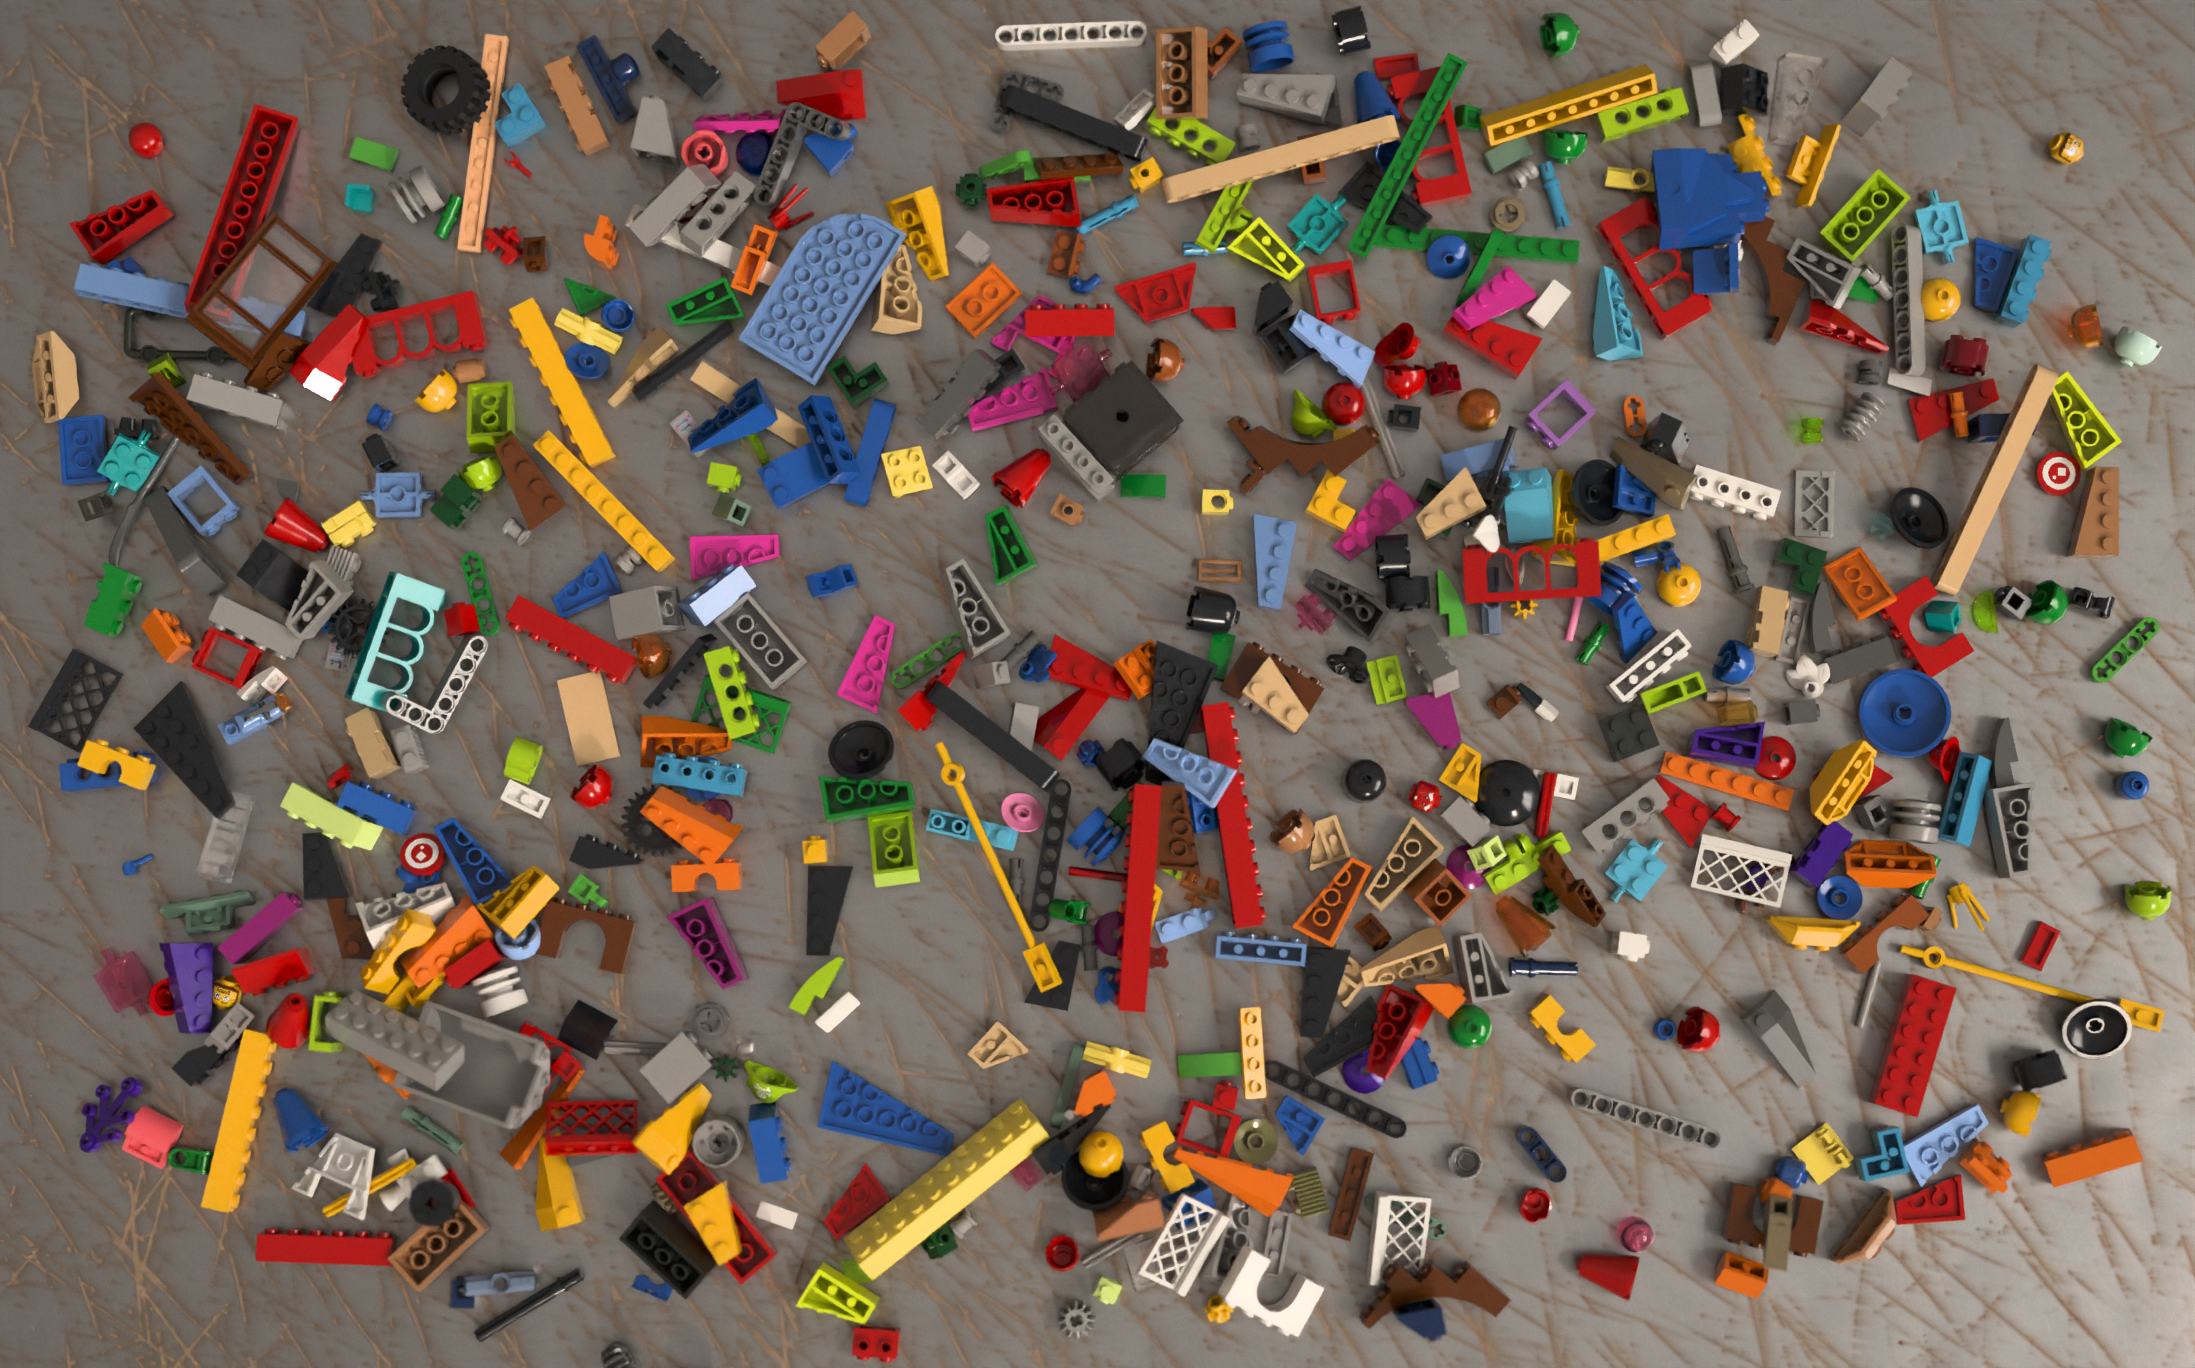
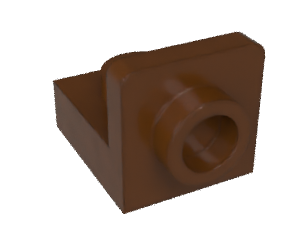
M546 237L523 238V261L527 272L549 270L546 259Z
M1250 459L1246 462L1245 466L1253 474L1248 473L1240 481L1242 484L1240 491L1245 496L1265 477L1264 470L1257 461L1252 462Z
M1507 684L1485 703L1497 718L1501 719L1522 702L1520 699L1522 695L1515 686L1510 687Z
M1369 913L1354 926L1374 952L1385 948L1392 938L1372 913Z

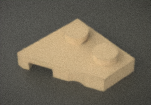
M1336 815L1314 822L1309 863L1310 871L1351 857Z
M1350 955L1338 989V995L1345 1007H1347L1364 985L1360 968L1364 966Z
M997 1021L968 1052V1055L983 1069L1025 1054L1029 1049Z

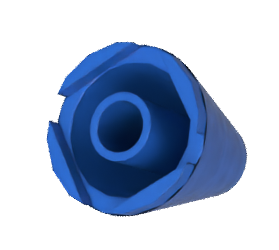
M1369 71L1358 73L1354 79L1357 124L1388 115H1394L1395 119L1400 120L1399 111L1376 75Z
M283 1088L275 1093L276 1097L273 1099L287 1152H299L298 1147L303 1145L305 1148H309L326 1136L325 1131H329L327 1125L293 1089Z

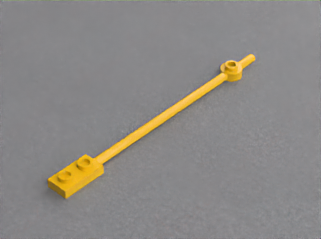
M943 741L936 744L935 747L944 764L941 770V778L947 785L954 786L1028 945L1029 949L1022 953L1041 993L1062 984L1061 977L1045 943L1036 944L962 784L965 777L964 768L961 764L952 762ZM953 769L956 771L957 776H954Z
M1901 944L1899 953L1920 958L1922 963L1931 969H1937L1945 965L2077 1003L2096 999L1946 957L1944 951L1936 946H1929L1921 950ZM1931 953L1935 955V960L1933 962L1929 960V955ZM2118 998L2117 1004L2125 1009L2132 1025L2160 1032L2165 1010Z

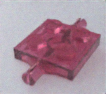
M1086 341L1057 360L1051 367L1057 375L1058 382L1049 387V392L1053 391L1051 394L1055 396L1061 390H1065L1075 403L1111 379L1103 364V361L1112 356L1110 349L1106 348L1097 354L1090 343Z
M110 948L101 951L100 953L107 964L93 977L114 1011L120 1013L126 1008L134 1006L140 1017L147 1014L149 1011L142 1000H144L151 987L155 984L135 952L130 951L123 957L115 958Z

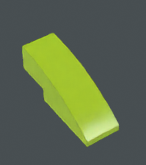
M1697 671L1640 693V697L1647 714H1651L1705 693L1707 689L1700 672Z
M839 956L815 972L797 992L789 1008L806 1015L816 996L824 999L845 958Z

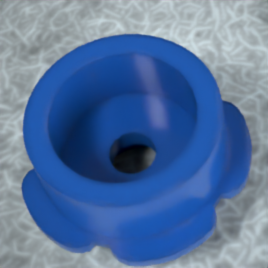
M1667 1018L1659 1019L1658 1023L1654 1025V1032L1657 1034V1037L1660 1040L1672 1039L1674 1037L1675 1023Z

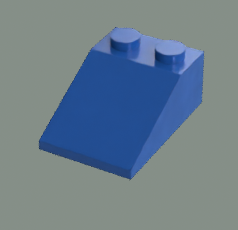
M812 442L757 469L777 509H783L829 484Z

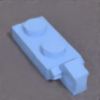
M1201 907L1154 923L1162 944L1203 930L1205 927H1208L1207 921L1218 916L1215 909L1204 912Z

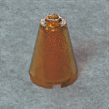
M1504 896L1496 903L1498 907L1495 910L1524 958L1529 956L1527 951L1532 949L1534 952L1552 935L1549 932L1550 930L1555 931L1557 929L1553 923L1513 896L1508 898Z

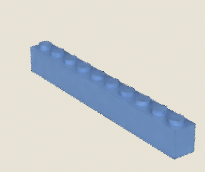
M80 263L74 286L77 296L186 318L189 314L186 313L184 303L191 286L190 284L184 282L175 284L161 277L151 279L137 272L128 274L123 273L118 268L104 269L95 263H87V265ZM250 296L240 297L238 303L269 329L288 308L274 301H268L267 303L259 302L258 299ZM301 309L284 331L303 338L307 320L306 311ZM236 312L231 326L217 322L220 326L264 335Z

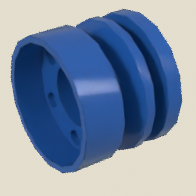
M1265 22L1252 26L1242 33L1243 40L1246 41L1245 49L1252 50L1247 55L1250 71L1256 73L1269 72L1286 67L1295 61L1292 45L1285 43L1290 38L1286 22Z
M1604 562L1601 566L1603 571H1600L1602 596L1586 598L1601 611L1613 617L1612 607L1627 592L1636 599L1637 597L1634 593L1639 594L1643 587L1625 569L1610 562Z
M1099 807L1066 840L1076 851L1086 845L1088 849L1083 857L1086 859L1093 852L1096 855L1090 862L1093 867L1105 860L1118 847L1123 835L1126 833L1121 829L1114 836L1111 832L1116 828L1117 824L1114 823L1106 828L1104 824L1109 816Z

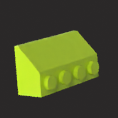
M1877 169L1821 230L1819 235L1831 254L1851 264L1911 197L1881 170Z

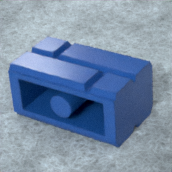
M1420 1037L1416 1038L1400 1060L1412 1090L1437 1081L1436 1075L1440 1074L1435 1061L1431 1062L1428 1054L1431 1053L1427 1040L1422 1041Z

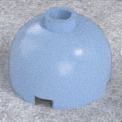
M532 919L515 939L499 927L496 929L495 939L499 950L506 957L513 960H524L533 956L539 948L541 932L536 920Z

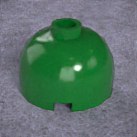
M1564 13L1544 14L1541 20L1545 19L1544 25L1540 26V37L1544 51L1549 50L1550 54L1547 56L1550 58L1566 55L1574 48L1580 35L1578 25H1575L1572 18Z
M1546 130L1543 137L1544 149L1550 157L1557 159V163L1570 164V160L1579 158L1585 151L1588 133L1581 131L1568 132V130Z
M2046 580L2035 586L2038 590L2035 591L2033 596L2029 592L2027 597L2033 603L2025 613L2026 617L2040 625H2050L2063 619L2069 600L2065 590L2053 580Z
M2116 718L2110 719L2105 730V741L2113 749L2111 753L2120 758H2124L2125 755L2134 757L2142 754L2150 745L2153 737L2144 731L2140 734V731L2136 729L2137 727Z
M1475 1005L1460 1006L1447 1020L1449 1038L1457 1046L1464 1049H1476L1483 1046L1488 1041L1492 1032V1022L1489 1015L1482 1008Z

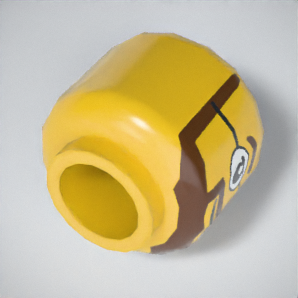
M2069 132L2056 134L2049 144L2050 155L2066 165L2074 161L2077 162L2084 153L2082 150V140Z
M222 976L213 985L212 1002L220 1010L227 1011L233 1008L237 1002L240 1003L243 991L235 977Z

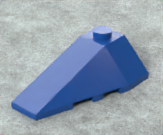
M757 378L738 389L733 394L735 398L727 406L722 404L718 408V414L712 420L707 419L688 437L692 453L760 432L778 420L775 407Z

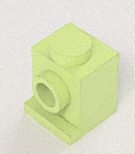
M1498 835L1484 838L1473 848L1467 850L1476 870L1492 867L1507 855Z
M1101 1274L1092 1295L1103 1303L1113 1305L1122 1289V1283Z

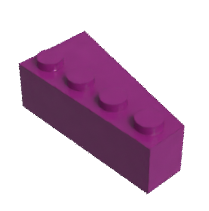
M713 897L705 898L666 916L677 928L681 937L691 946L695 955L705 964L706 969L722 989L749 979Z

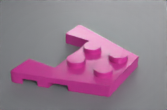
M1039 294L1030 304H1043V308H1052V304L1057 303ZM1025 309L1011 323H1008L997 336L991 339V345L1004 352H1008L1018 334L1026 337ZM1075 336L1027 337L1058 354L1048 374L1066 384Z

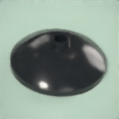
M1599 459L1588 461L1578 468L1573 478L1572 496L1578 512L1586 521L1593 525L1605 526L1616 522L1624 510L1612 507L1616 468L1609 462Z
M1912 487L1902 489L1894 495L1890 502V517L1894 528L1905 541L1922 549L1935 548L1944 542L1948 535L1949 522L1945 510L1937 499L1924 490Z
M868 720L853 722L843 727L833 737L828 750L829 761L833 769L844 778L851 780L868 779L879 774L888 766L894 754V740L889 730L880 723Z
M1499 760L1483 768L1480 772L1478 798L1475 804L1479 813L1484 814L1492 824L1504 827L1521 824L1532 816L1540 800V787L1537 778L1528 767L1513 760ZM1505 788L1510 790L1508 797L1502 796V790Z
M2105 999L2088 1000L2076 1005L2065 1016L2061 1028L2062 1037L2068 1049L2074 1054L2087 1059H2102L2116 1054L2127 1044L2132 1032L2131 1020L2125 1009L2119 1004Z
M1078 1151L1065 1163L1062 1170L1061 1183L1065 1195L1073 1204L1086 1210L1100 1211L1116 1205L1124 1197L1129 1185V1173L1123 1161L1120 1169L1110 1173V1176H1092L1080 1164ZM1098 1184L1099 1186L1097 1188H1093L1091 1185Z

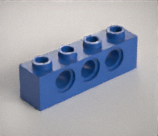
M811 395L798 406V410L827 482L831 484H848L861 472L832 400L829 396Z
M147 751L133 752L134 757H137L138 754L151 759L150 763L156 765L155 755L147 754ZM80 758L67 759L66 764H59L61 791L72 792L127 785L119 782L122 768L117 761L110 764L112 768L110 776L107 777L105 774L89 770L90 775L87 779H84L82 776L85 768L77 765ZM156 768L149 783L157 782Z

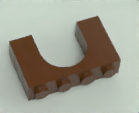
M1248 642L1220 687V690L1239 700L1243 689L1270 656L1264 652L1265 648L1256 642L1252 644ZM1272 653L1270 658L1309 714L1324 690L1321 687L1322 682L1312 676L1309 679L1301 675L1303 673L1301 669L1294 665L1288 667L1283 664V658ZM1278 722L1276 723L1277 725H1279V726H1281L1282 728L1286 729V728H1285L1284 726H1282L1280 723H1278Z
M556 897L554 901L547 902L540 928V946L535 954L560 958L568 929L577 921L586 919L598 924L605 935L606 943L600 969L625 974L638 923L632 920L633 916L620 913L619 917L610 915V910L598 908L596 912L589 910V905L581 903L571 906L567 905L568 900Z
M1730 1182L1721 1236L1727 1238L1729 1243L1740 1245L1741 1241L1750 1242V1247L1763 1249V1233L1756 1227L1753 1219L1756 1187ZM1796 1195L1789 1250L1794 1251L1793 1255L1807 1257V1254L1815 1255L1823 1200Z

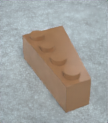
M569 55L545 65L544 67L550 78L547 81L552 92H556L559 97L556 101L561 112L565 111L568 117L565 121L570 132L574 131L577 138L574 139V142L579 152L583 150L586 156L611 146L580 75Z
M2094 467L2087 471L2081 495L2082 500L2077 511V520L2072 531L2070 548L2066 555L2068 558H2113L2119 556V467Z

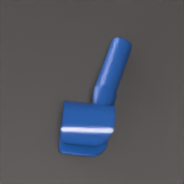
M151 853L138 860L124 863L122 866L124 875L136 874L135 866H139L152 859Z

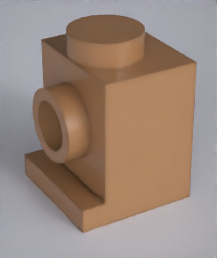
M1059 494L1050 511V516L1073 528L1075 524L1079 525L1085 513L1082 512V505ZM1070 507L1073 512L1067 515L1064 512L1065 508Z

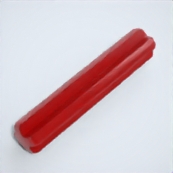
M1544 772L1534 830V835L1545 838L1548 832L1556 782V774L1553 772Z

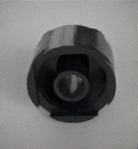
M1361 5L1335 12V15H1331L1334 32L1340 35L1337 36L1340 55L1345 54L1346 56L1371 49Z
M1408 534L1376 536V569L1379 580L1398 576L1410 577V567L1406 564H1411L1410 550L1405 548L1408 547Z
M1416 575L1406 578L1405 576L1385 579V605L1391 611L1400 609V612H1412L1413 608L1416 607L1418 610L1430 609L1428 576Z
M1124 738L1117 740L1112 748L1107 752L1100 753L1096 757L1097 770L1113 791H1118L1117 788L1119 787L1127 789L1143 777L1144 773L1142 770L1144 767L1148 769L1149 766L1136 746Z
M2055 1049L2036 1054L2037 1059L2031 1056L2014 1061L2016 1074L2022 1090L2025 1092L2068 1079L2060 1056L2056 1053Z
M433 1179L420 1183L411 1191L409 1198L411 1215L417 1223L425 1226H438L451 1221L461 1204L457 1188L444 1179ZM438 1200V1204L432 1205L431 1201Z

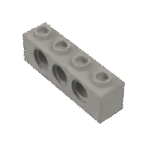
M736 171L730 177H725L717 192L713 191L709 195L707 203L703 207L697 208L690 222L686 221L680 228V242L702 257L754 199L756 185ZM732 196V197H734V198H733V199H727L726 197ZM714 211H719V212H721V213H720V214H713L712 212H714ZM704 226L707 227V229L702 230L699 229V227Z
M1652 777L1582 828L1581 832L1597 853L1601 850L1605 853L1614 846L1612 842L1620 837L1622 840L1632 833L1631 828L1636 824L1642 826L1651 818L1648 815L1655 810L1657 813L1664 810L1668 806L1667 802L1670 798ZM1643 797L1651 800V805L1647 809H1641L1638 806L1639 800ZM1626 810L1631 811L1633 814L1632 820L1627 823L1622 822L1620 819L1621 813ZM1606 824H1612L1615 827L1614 833L1610 836L1602 833V828Z

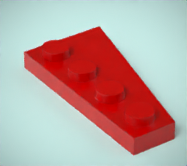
M1054 635L1050 651L1055 652L1057 657L1047 668L1050 673L1049 679L1129 701L1132 690L1115 667Z

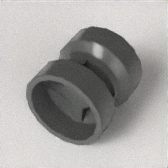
M1874 359L1861 360L1860 369L1862 373L1859 376V384H1881L1879 371L1882 369V361Z

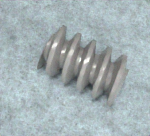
M1869 392L1862 393V399H1857L1856 405L1850 407V412L1844 414L1845 419L1841 418L1838 421L1841 430L1855 442L1859 441L1857 433L1862 436L1865 434L1862 427L1867 429L1871 427L1867 421H1876L1873 414L1879 416L1882 414L1879 407L1887 409L1886 404L1879 397Z

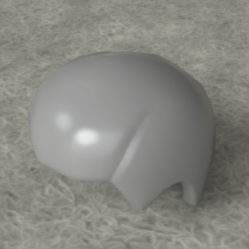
M1467 1145L1455 1148L1448 1157L1449 1171L1454 1177L1461 1180L1475 1178L1483 1166L1481 1154L1475 1148Z

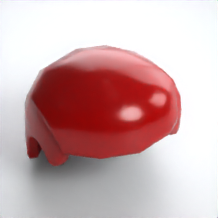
M143 122L136 124L129 131L128 141L130 147L141 158L149 159L155 157L164 147L162 133L152 123Z
M1536 1187L1525 1190L1518 1199V1210L1524 1220L1537 1224L1539 1220L1548 1217L1552 1207V1200L1548 1193Z
M1065 1235L1053 1237L1045 1250L1047 1263L1056 1271L1064 1272L1071 1270L1079 1259L1078 1245L1071 1237Z

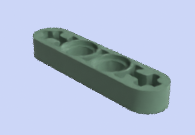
M1076 1042L1074 1044L1049 1127L1061 1129L1085 1045Z
M1375 1192L1367 1195L1364 1202L1365 1207L1371 1213H1373V1209H1371L1372 1205L1369 1201L1370 1199H1375ZM1391 1200L1390 1209L1393 1206H1399L1402 1209L1404 1204ZM1410 1207V1209L1415 1213V1215H1419L1421 1213V1211H1418ZM1407 1210L1398 1219L1405 1226L1410 1222L1413 1215ZM1429 1215V1219H1431L1429 1224L1434 1227L1441 1224L1440 1228L1443 1232L1434 1236V1231L1428 1228L1427 1237L1437 1241L1444 1239L1448 1233L1446 1224ZM1411 1226L1409 1228L1417 1233L1422 1232V1226Z

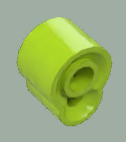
M519 736L516 737L509 750L503 775L529 785L539 764L543 745Z

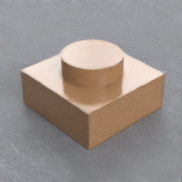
M1929 907L1926 912L1929 916L1918 925L1923 930L1931 931L1932 928L1935 929L1941 922L1942 918H1940L1942 911L1936 907Z

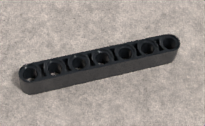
M1007 85L999 105L1010 113L1112 153H1117V155L1136 162L1141 161L1148 144V139L1141 135L1013 85Z
M938 680L926 695V700L1047 792L1061 775Z
M1064 779L1056 780L1050 792L1029 918L1030 927L1037 932L1044 931L1050 922L1049 905L1054 898L1071 796L1070 783ZM1059 783H1063L1068 787L1067 793L1063 796L1057 795L1055 792V787ZM1055 805H1060L1064 809V814L1059 818L1051 814V810ZM1052 827H1057L1060 830V837L1056 840L1048 837L1047 832ZM1048 849H1053L1057 853L1056 859L1052 862H1048L1044 858V853ZM1044 871H1049L1053 875V880L1049 884H1044L1040 880V875ZM1041 893H1046L1049 896V903L1046 906H1040L1037 903L1036 898ZM1037 915L1043 916L1046 920L1045 926L1042 928H1036L1033 925V919Z
M1268 1060L1264 1064L1265 1077L1276 1084L1390 1137L1400 1138L1406 1133L1405 1122L1395 1115L1276 1060ZM1276 1064L1279 1067V1073L1273 1077L1267 1074L1268 1066ZM1291 1074L1299 1076V1083L1295 1086H1290L1287 1082L1288 1076ZM1312 1083H1316L1320 1087L1319 1093L1316 1095L1308 1093V1087ZM1332 1093H1338L1340 1096V1101L1336 1105H1331L1328 1102V1097ZM1353 1102H1357L1360 1105V1111L1357 1114H1350L1349 1106ZM1373 1112H1379L1381 1115V1119L1377 1124H1372L1369 1121V1116ZM1395 1121L1400 1122L1401 1130L1398 1133H1391V1123Z

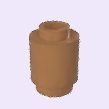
M474 358L457 361L455 366L452 367L453 377L455 380L458 379L459 383L481 380L482 377H486V367L483 359L478 360Z

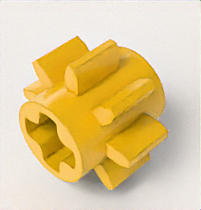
M1532 600L1526 601L1528 603L1526 605L1527 609L1524 610L1520 609L1521 604L1519 603L1524 601H1515L1514 604L1509 606V608H1514L1515 610L1514 617L1519 614L1525 620L1527 613L1531 616L1535 615L1532 609L1537 607L1538 604L1533 603Z
M1220 1295L1212 1296L1208 1299V1306L1204 1307L1209 1321L1215 1320L1218 1324L1229 1320L1230 1312L1234 1311L1232 1307L1223 1302L1224 1298Z

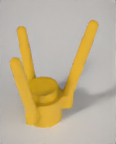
M1965 882L1949 888L1950 894L1946 897L1950 905L1953 927L1955 929L1958 928L1954 901L1957 904L1965 902L1980 931H1984V927L1970 900L1986 921H1989L1990 918L1972 894L1969 886L1967 887Z

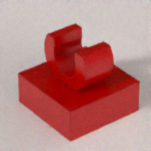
M565 1050L550 1068L566 1082H569L583 1064Z

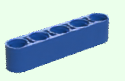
M877 398L874 399L856 456V462L861 473L848 483L844 501L863 507L867 506L881 461L880 454H883L897 404Z

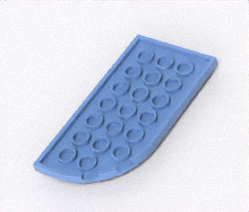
M866 214L835 215L818 225H814L800 238L738 340L815 386L906 238V233L877 217Z

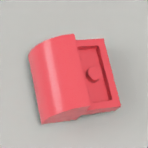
M144 1105L135 1114L134 1121L128 1125L125 1131L127 1136L122 1150L162 1169L167 1163L172 1147L177 1144L184 1125Z

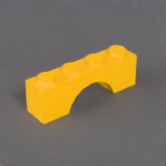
M1666 514L1596 540L1599 542L1600 564L1675 536L1676 533L1669 515Z
M407 908L405 913L399 917L391 932L386 935L385 940L374 951L368 963L361 969L360 976L366 989L389 994L400 979L394 964L395 959L407 949L424 946L436 929L430 915Z

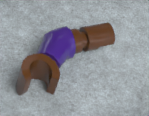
M1792 855V860H1791V864H1790V865H1792L1793 863H1795V859H1794V856H1793V855ZM1757 862L1750 868L1749 873L1753 876L1762 871L1763 868ZM1763 863L1765 868L1770 866V864ZM1774 866L1767 871L1772 876L1775 874V871L1779 872L1784 868ZM1765 872L1754 878L1760 890L1765 888L1767 881L1770 880ZM1749 881L1746 883L1748 892L1743 893L1744 895L1751 896L1758 892L1753 882ZM1736 898V910L1740 914H1745L1747 912V900ZM1754 902V906L1764 908V904Z

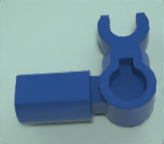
M1670 541L1659 543L1657 548L1653 546L1632 552L1636 568L1657 563L1660 560L1663 562L1666 573L1669 572V567L1672 565L1676 566L1678 570L1681 569L1680 559L1676 556L1674 544Z

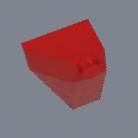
M1814 298V300L1811 299L1806 303L1799 329L1879 355H1884L1888 352V346L1836 308L1827 305L1825 300Z
M348 304L299 355L289 373L304 387L330 401H334L346 382L347 376H345L348 364L352 363L353 357L351 354L354 345L359 341L366 317L352 304Z

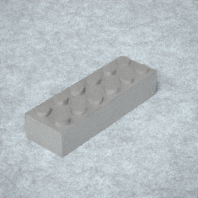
M353 989L325 1016L328 1036L435 1091H438L465 1063L464 1044L356 989Z

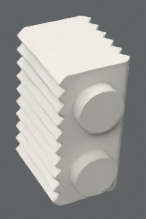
M1743 20L1726 36L1720 39L1719 42L1713 45L1708 55L1721 69L1751 45L1759 34L1747 20Z

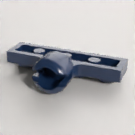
M595 35L578 44L576 47L615 121L621 123L636 114L637 110L625 90L626 83L640 74L639 67L633 57L628 53H623L610 60L598 37Z

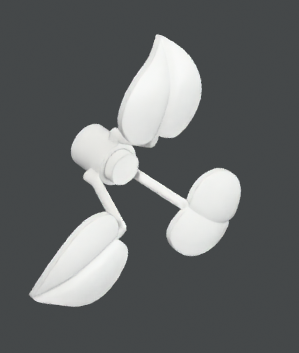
M1504 505L1500 516L1496 520L1492 515H1487L1481 520L1474 532L1465 533L1464 544L1466 548L1467 545L1479 544L1481 548H1485L1486 551L1488 550L1492 553L1498 550L1500 540L1497 525L1502 523L1504 526H1507ZM1512 548L1509 551H1511L1515 556L1517 551L1519 550L1517 548ZM1507 555L1505 557L1506 569L1514 581L1512 559ZM1521 556L1518 565L1519 585L1522 584L1525 573L1523 556Z

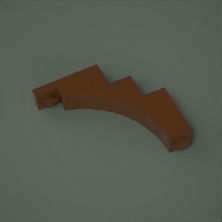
M1765 216L1764 221L1744 223L1745 233L1741 235L1740 240H1742L1741 243L1748 250L1759 269L1765 291V318L1775 322H1772L1766 334L1769 335L1767 342L1776 345L1782 337L1806 282L1782 271L1790 251L1767 241L1775 220Z
M1239 415L1227 422L1267 475L1273 473L1289 460L1301 476L1307 474L1323 461L1336 477L1381 442L1378 439L1379 434L1375 428L1368 425L1362 426L1354 433L1339 440L1325 443H1303L1281 437L1262 425L1255 427L1251 431L1249 429L1251 427L1249 422Z

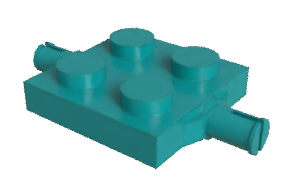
M1316 193L1291 220L1287 228L1296 235L1298 240L1289 249L1295 255L1305 246L1320 256L1349 225V222L1341 216L1338 210L1347 201L1345 197L1339 194L1331 204Z
M143 429L138 439L129 438L121 433L117 435L97 468V472L111 480L110 485L106 489L108 494L111 491L110 495L114 496L119 486H125L138 493L160 457L159 453L151 450L146 445L147 440L152 435L151 432Z

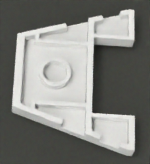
M336 1133L318 1154V1160L312 1167L309 1166L305 1170V1176L300 1182H296L292 1189L312 1197L321 1176H324L352 1189L343 1212L364 1220L375 1149Z

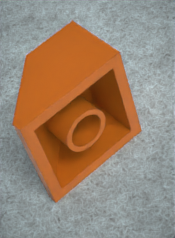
M1413 983L1410 986L1419 996L1426 999L1442 1017L1447 1019L1466 1000L1463 996L1465 991L1456 983Z

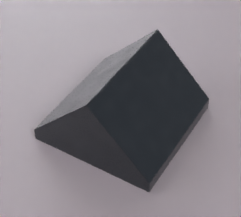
M578 1000L565 1018L557 1039L581 1053L598 1060L618 1020Z

